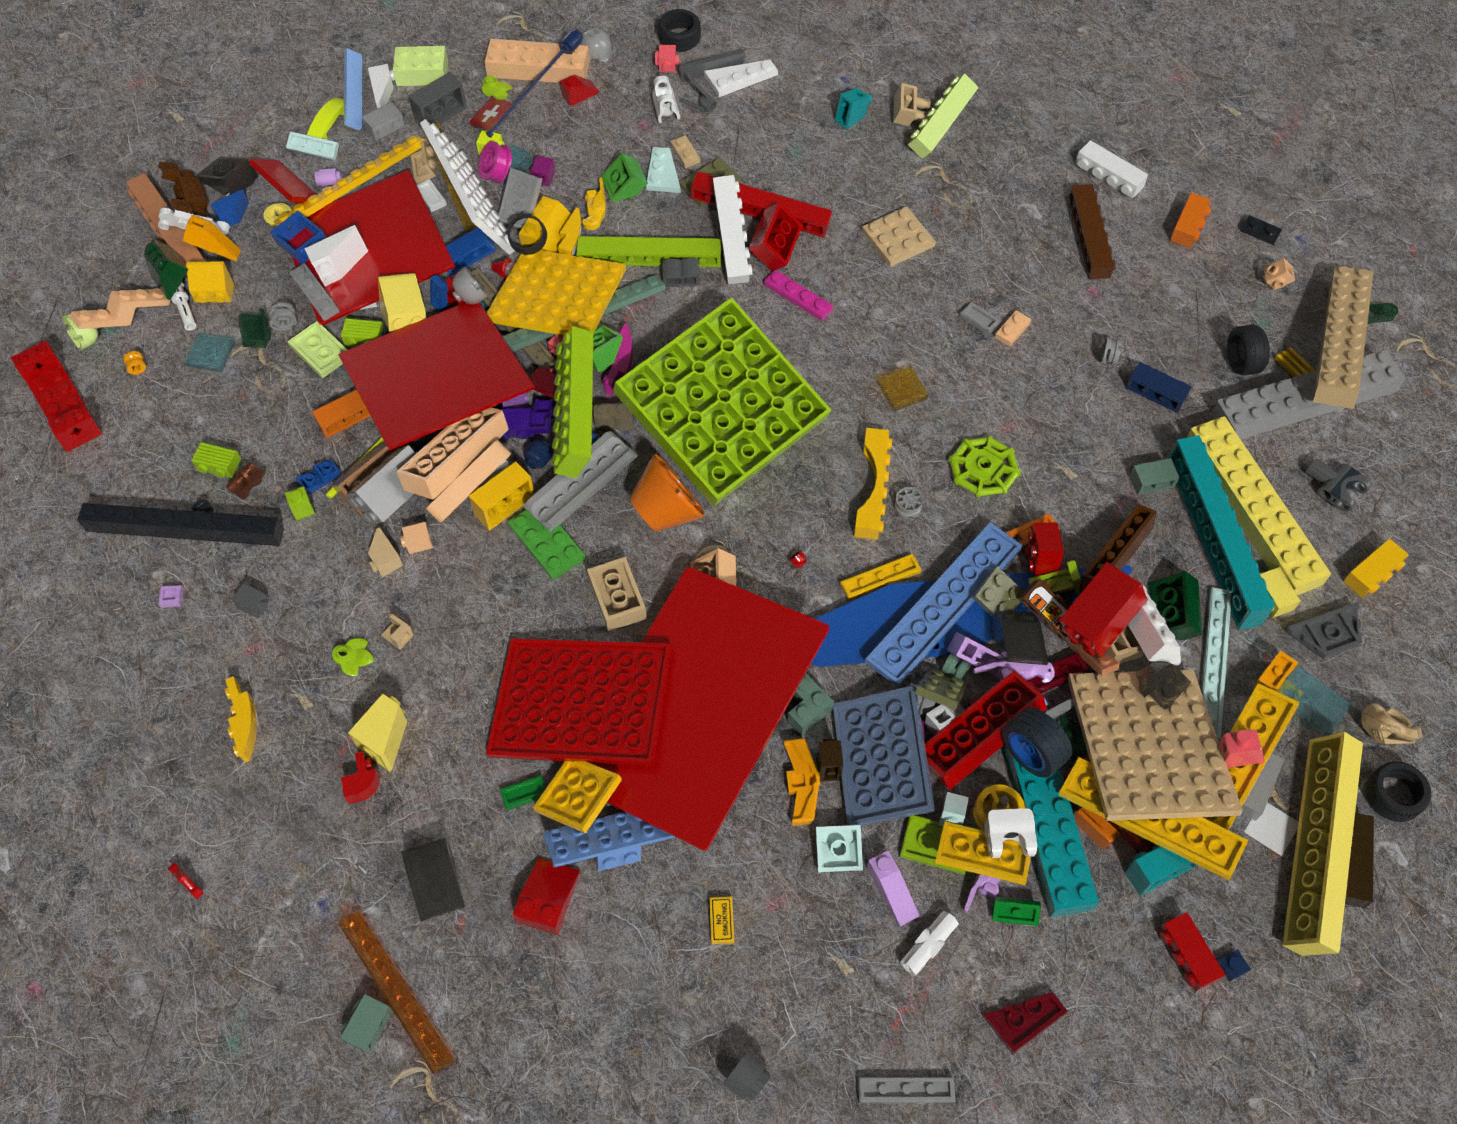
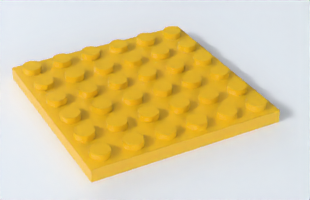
M542 250L531 255L521 254L488 309L487 314L495 324L564 336L572 326L595 332L626 271V264Z

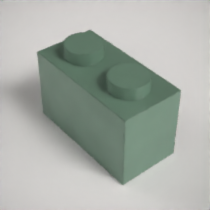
M1169 458L1164 460L1157 459L1149 463L1141 462L1134 465L1130 478L1137 495L1175 488L1179 475L1172 459Z
M364 994L363 998L356 1002L353 1008L354 1014L350 1021H346L343 1025L340 1039L370 1055L393 1010L388 1005Z

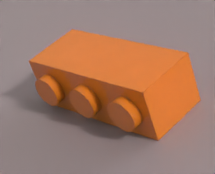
M1191 192L1170 241L1191 248L1193 241H1198L1201 234L1198 230H1202L1206 219L1203 218H1208L1212 207H1209L1211 199Z
M356 389L312 411L316 423L326 438L370 417Z

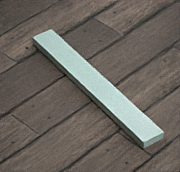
M1211 587L1201 692L1219 741L1222 729L1232 593H1229L1228 590Z

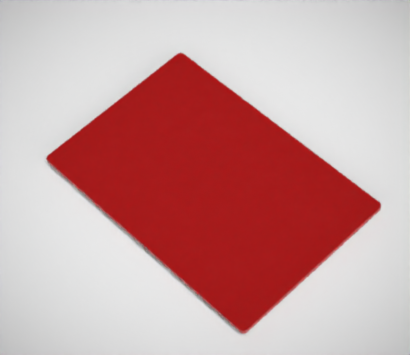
M687 567L641 642L670 643L672 646L654 765L591 763L618 774L622 779L607 803L702 851H707L830 630L829 625L696 569Z

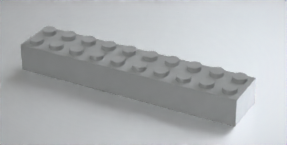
M1387 350L1363 357L1360 391L1356 404L1395 393L1406 380ZM1316 370L1219 399L1211 414L1214 419L1225 416L1239 438L1244 439L1344 407L1313 402L1318 371Z

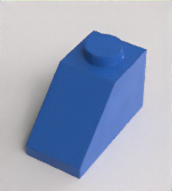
M243 189L210 205L218 221L226 222L231 227L241 222L249 203Z

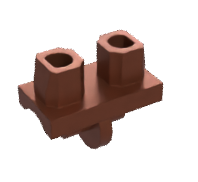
M248 462L242 470L238 468L235 471L236 476L226 486V489L245 500L250 495L249 491L263 481L262 477L265 475V472L254 466L251 462Z

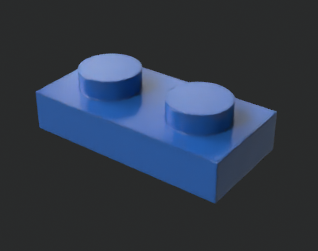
M435 275L430 277V304L438 313L447 310L448 286L444 280Z

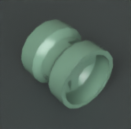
M951 653L942 671L946 674L951 673L954 677L962 680L969 668L970 662L960 660L958 656Z

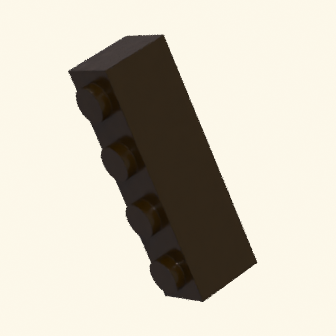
M1355 813L1345 898L1346 905L1366 908L1373 903L1374 816Z

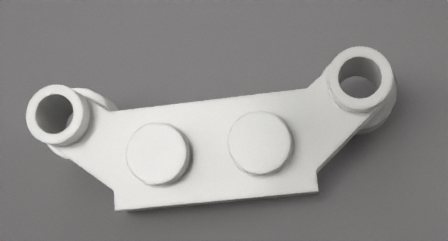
M161 208L158 215V227L163 230H168L171 226L186 229L188 220L194 214L178 210L174 212L169 208ZM195 215L210 221L225 236L228 235L230 229L228 223L223 221L215 223L211 218Z

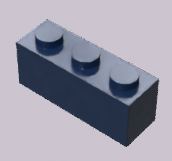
M1139 362L1126 386V389L1176 413L1179 412L1192 386L1185 382L1179 381L1142 362Z

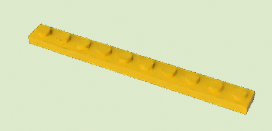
M415 135L410 136L404 143L395 145L391 151L384 152L376 160L365 163V166L361 169L353 170L351 175L346 178L338 179L336 184L325 187L321 193L310 196L306 202L297 204L291 211L280 214L278 219L274 220L276 227L297 210L305 217L320 210L420 149V142H425L424 138Z

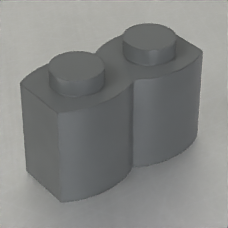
M688 257L682 260L674 258L664 260L663 283L665 287L700 285L699 259Z

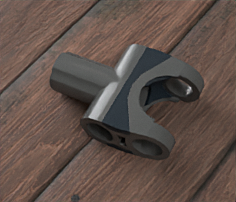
M1315 459L1306 470L1307 474L1322 483L1317 491L1319 497L1341 511H1351L1355 506L1354 500L1346 490L1366 493L1371 487L1369 480L1348 464H1340L1334 471L1320 460Z

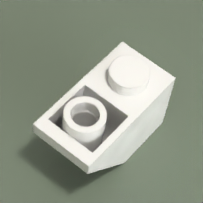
M958 704L956 710L939 705L926 714L925 727L934 737L965 710L960 704Z

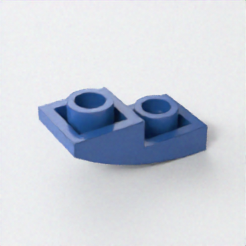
M330 458L313 465V471L296 477V484L299 488L304 486L309 495L339 476L340 470Z

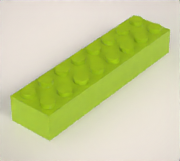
M572 326L568 333L564 334L563 341L557 345L555 351L558 357L555 364L557 375L554 381L557 387L554 394L556 406L553 412V416H555V423L553 425L555 438L552 443V448L554 449L552 465H554V474L576 479L591 459L594 332Z

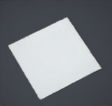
M1267 803L1263 814L1256 821L1251 819L1244 832L1282 856L1296 833L1299 822Z

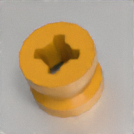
M131 351L124 355L123 361L129 374L138 375L145 371L146 364L140 352Z

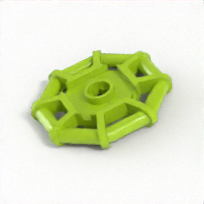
M990 435L984 438L963 439L962 444L948 458L955 485L962 486L978 498L994 494L1005 495L1015 479L1021 475V470L1018 468L1014 454L1015 450L1005 446ZM986 445L985 447H983V449H978V447H977V448L974 447V446ZM966 450L970 452L966 457H961ZM1005 458H1008L1010 467L1004 464L1003 460ZM980 463H981V464L987 463V464H988V468H983V467H981ZM959 464H962L965 467V472L962 474L960 472ZM1004 473L1009 474L1007 479L1002 482L1000 477ZM970 478L979 483V486L977 487L965 479ZM992 483L996 484V487L982 488L983 485L989 486Z

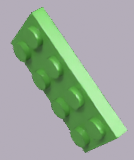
M527 510L507 522L511 530L553 581L586 559L585 554L560 525L550 533Z

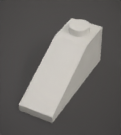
M388 64L368 68L377 109L388 103L394 88L392 81L395 78L393 70L389 71Z

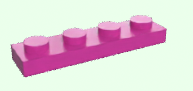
M777 270L764 281L766 287L821 321L833 310L831 303Z

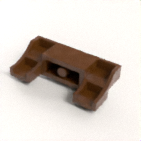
M160 161L158 168H161L162 171L161 178L175 182L173 190L176 199L171 198L170 201L174 212L178 210L207 217L205 209H207L208 201L205 199L204 189L199 179L195 178L191 171L179 170L178 164Z

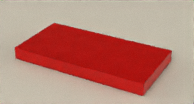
M250 160V166L290 202L304 203L310 196L316 195L280 161Z

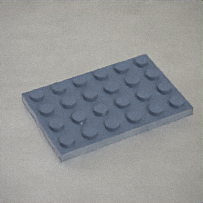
M914 685L835 703L833 706L837 741L841 740L843 756L842 783L848 826H864L935 811L919 703Z

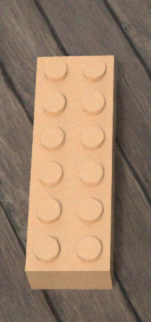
M490 39L484 62L487 76L534 81L561 51L558 43ZM579 45L572 54L563 53L539 81L560 83V81L573 75L586 79L590 64L588 46Z
M489 408L443 429L396 471L403 490L429 499L436 498L483 452L509 430L503 411Z

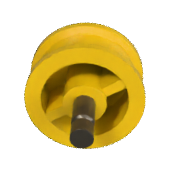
M1000 784L992 785L985 788L978 796L973 809L974 821L977 827L984 831V823L988 820V813L991 810L1023 809L1025 804L1022 797L1013 788Z

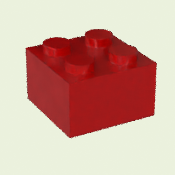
M1033 523L1032 531L1028 532L1029 545L1025 547V555L1029 557V572H1032L1033 577L1060 571L1064 549L1058 523Z

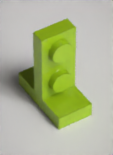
M1075 560L1067 562L1068 569L1028 579L1029 584L1033 580H1044L1051 586L1050 590L1055 595L1075 590L1076 596L1081 594L1079 592L1081 579Z

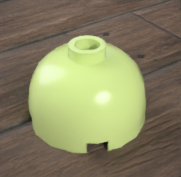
M71 313L62 316L63 324H68L69 326L67 333L77 348L80 347L82 351L95 343L98 337V328L79 329L70 319Z

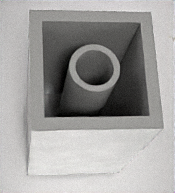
M409 445L394 451L346 494L349 498L348 502L355 509L358 508L363 513L361 516L367 523L377 524L384 522L414 495V493L403 490L396 472L416 454Z

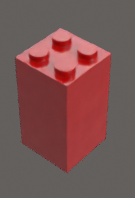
M1106 562L1059 621L1063 627V632L1067 635L1066 638L1075 645L1079 643L1083 646V650L1091 656L1095 654L1101 658L1148 599L1142 583Z

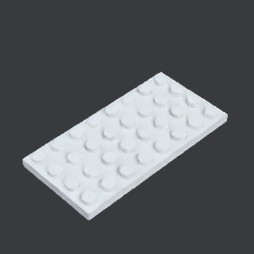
M426 119L423 120L420 124L471 221L509 255L512 254L515 250L509 243L508 234L505 233L507 229L502 222H499L500 216L492 209L493 203L489 198H486L487 192L479 185L480 179L476 174H473L474 168L466 161L468 157L462 150L459 151L453 141L450 143L445 133H440L434 123L430 124Z

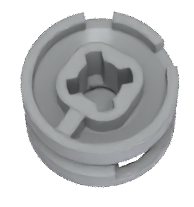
M278 303L270 307L268 313L270 325L273 329L287 331L297 324L295 309L292 305Z
M1106 337L1101 355V363L1106 364L1110 362L1111 365H1117L1122 340H1112V338Z
M913 487L900 489L896 494L895 511L903 518L918 516L922 510L923 495L918 489Z

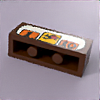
M1033 580L1017 599L1061 641H1068L1067 635L1063 632V627L1059 621L1069 609L1065 605L1066 601L1060 595H1055L1050 590L1051 586L1044 580Z

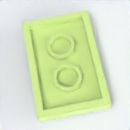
M318 321L287 341L289 346L321 378H324L343 364L338 354L347 351L322 325H319Z

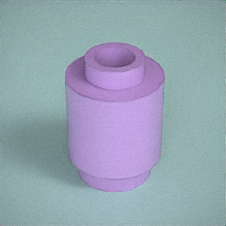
M337 168L319 169V171L315 172L316 184L321 187L332 186L336 184L338 179L342 178L341 172L337 171Z

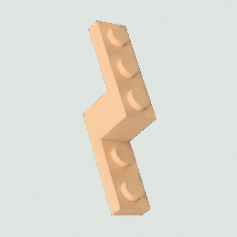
M158 288L111 291L105 310L71 311L70 319L79 329L131 325L136 307L168 306L170 300Z

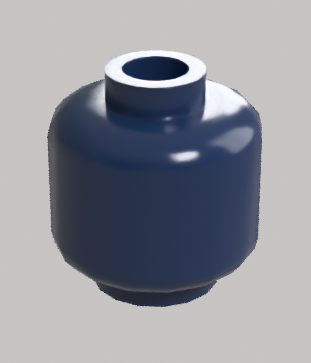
M543 440L533 441L524 452L527 466L532 469L544 468L553 456L551 446Z

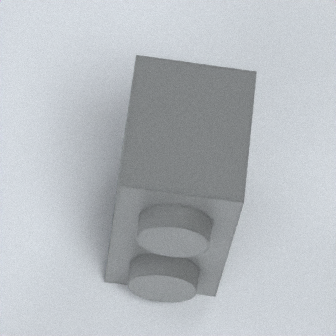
M392 102L362 116L366 130L375 141L405 126L402 113Z

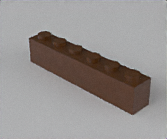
M1093 184L1073 185L1068 198L1089 280L1111 278L1112 272L1116 268L1115 260H1112V247L1108 244V233L1104 229V218H1101V206L1097 203V192L1094 191Z
M1141 504L1135 507L1082 574L1079 592H1083L1106 562L1120 570L1123 569L1153 530L1157 511Z

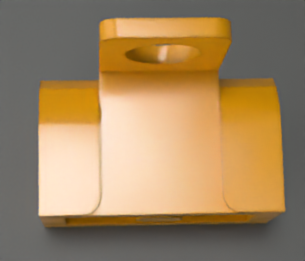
M1280 650L1254 684L1253 689L1256 688L1258 683L1283 694V690L1288 689L1294 693L1293 699L1298 701L1302 696V692L1285 679L1299 662Z

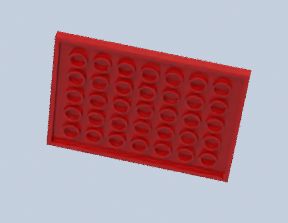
M511 639L486 755L489 758L569 762L586 761L588 763L653 766L672 652L671 644Z

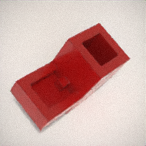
M364 751L355 753L358 773L341 777L344 798L349 805L369 799L375 794L380 784V775L376 769H373L372 760L370 757L367 758Z

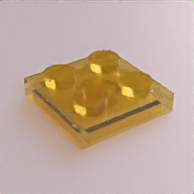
M912 366L878 378L877 381L893 411L926 400L929 396Z

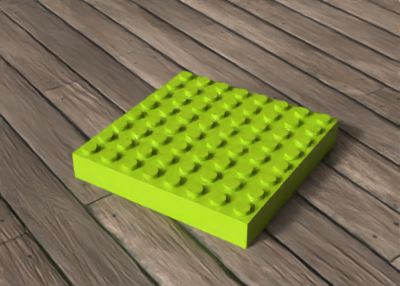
M732 297L616 381L613 389L618 398L713 507L826 420L832 411Z

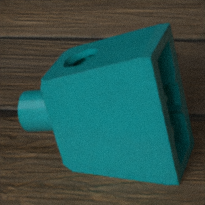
M858 88L840 94L835 121L846 130L865 117L868 104L872 102V96Z

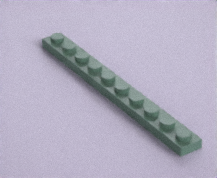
M653 275L615 291L603 315L664 291L665 284L657 275ZM522 328L502 337L510 350L514 352L556 334Z

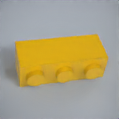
M1389 538L1352 570L1343 582L1361 598L1368 593L1372 595L1380 588L1378 584L1381 581L1385 584L1393 576L1392 572L1394 570L1399 572L1406 565L1404 560L1409 554Z

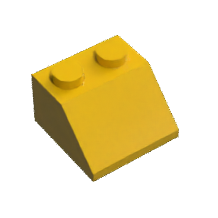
M224 261L187 262L189 291L195 303L232 301L234 283Z

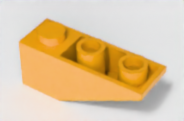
M191 215L182 241L205 249L208 252L224 256L227 259L237 261L241 249L210 221Z

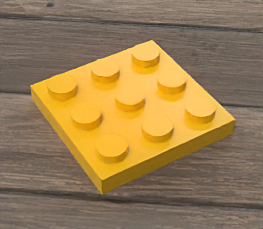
M565 761L533 809L543 816L586 834L622 779L618 774L586 761Z

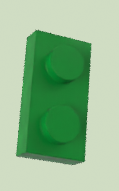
M995 896L992 921L1038 926L1041 903L1040 901Z

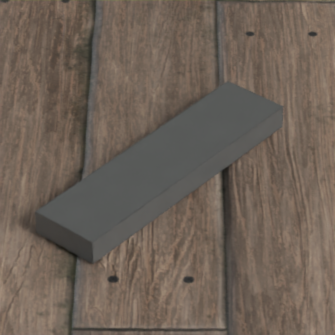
M742 49L681 64L679 65L681 81L690 80L686 76L687 73L693 78L704 76V71L744 64V52Z

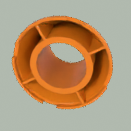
M657 454L651 457L629 497L636 511L656 532L702 519L705 513L688 488H685L679 480L680 478Z

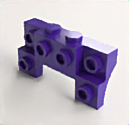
M554 398L541 401L535 399L534 411L531 408L501 409V404L491 407L503 411L509 428L499 439H527L528 437H535V434L551 433L552 419L555 418L553 416L556 406Z

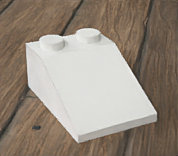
M353 225L305 248V251L324 286H327L342 279L368 252V249L356 226Z

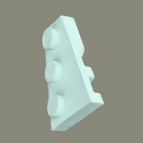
M653 147L647 178L648 184L646 185L647 190L681 193L670 148Z

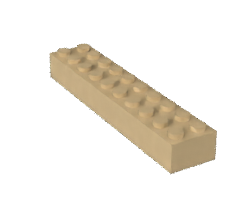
M1335 266L1329 288L1313 398L1314 403L1351 409L1355 407L1360 391L1374 271L1346 266Z

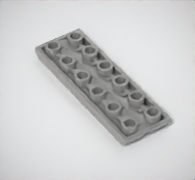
M608 431L592 444L591 459L576 479L557 474L526 501L524 508L551 533L638 455L613 432Z

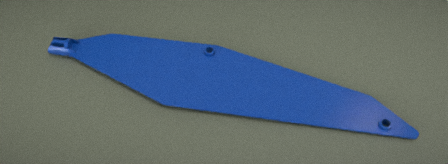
M1125 565L1121 571L1129 575L1132 572V567ZM1087 568L1078 569L1080 579H1082V574ZM1032 572L1006 574L1023 591L1030 585L1028 579L1033 578ZM937 580L890 584L815 618L828 624L830 630L811 665L825 667L865 663L868 655ZM1073 590L1071 605L1079 596H1076L1075 590ZM975 601L935 645L938 649H932L925 658L950 655L951 652L947 648L956 632L979 644H983L1042 624V622L1020 602L1005 624L1000 625Z

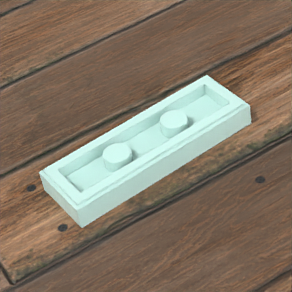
M290 131L286 148L335 160L339 143Z

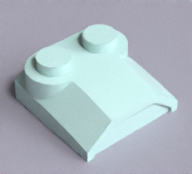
M861 825L816 827L818 872L863 871Z

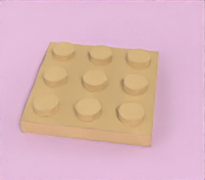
M907 206L862 226L864 235L890 267L935 247L936 241Z

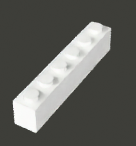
M734 175L713 178V187L728 285L749 282V275H752V266L747 262V258H750L749 247L745 248L744 243L747 242V233L742 230V225H745L744 214H740L739 210L742 209L741 198L737 197V192H740L739 182H735Z

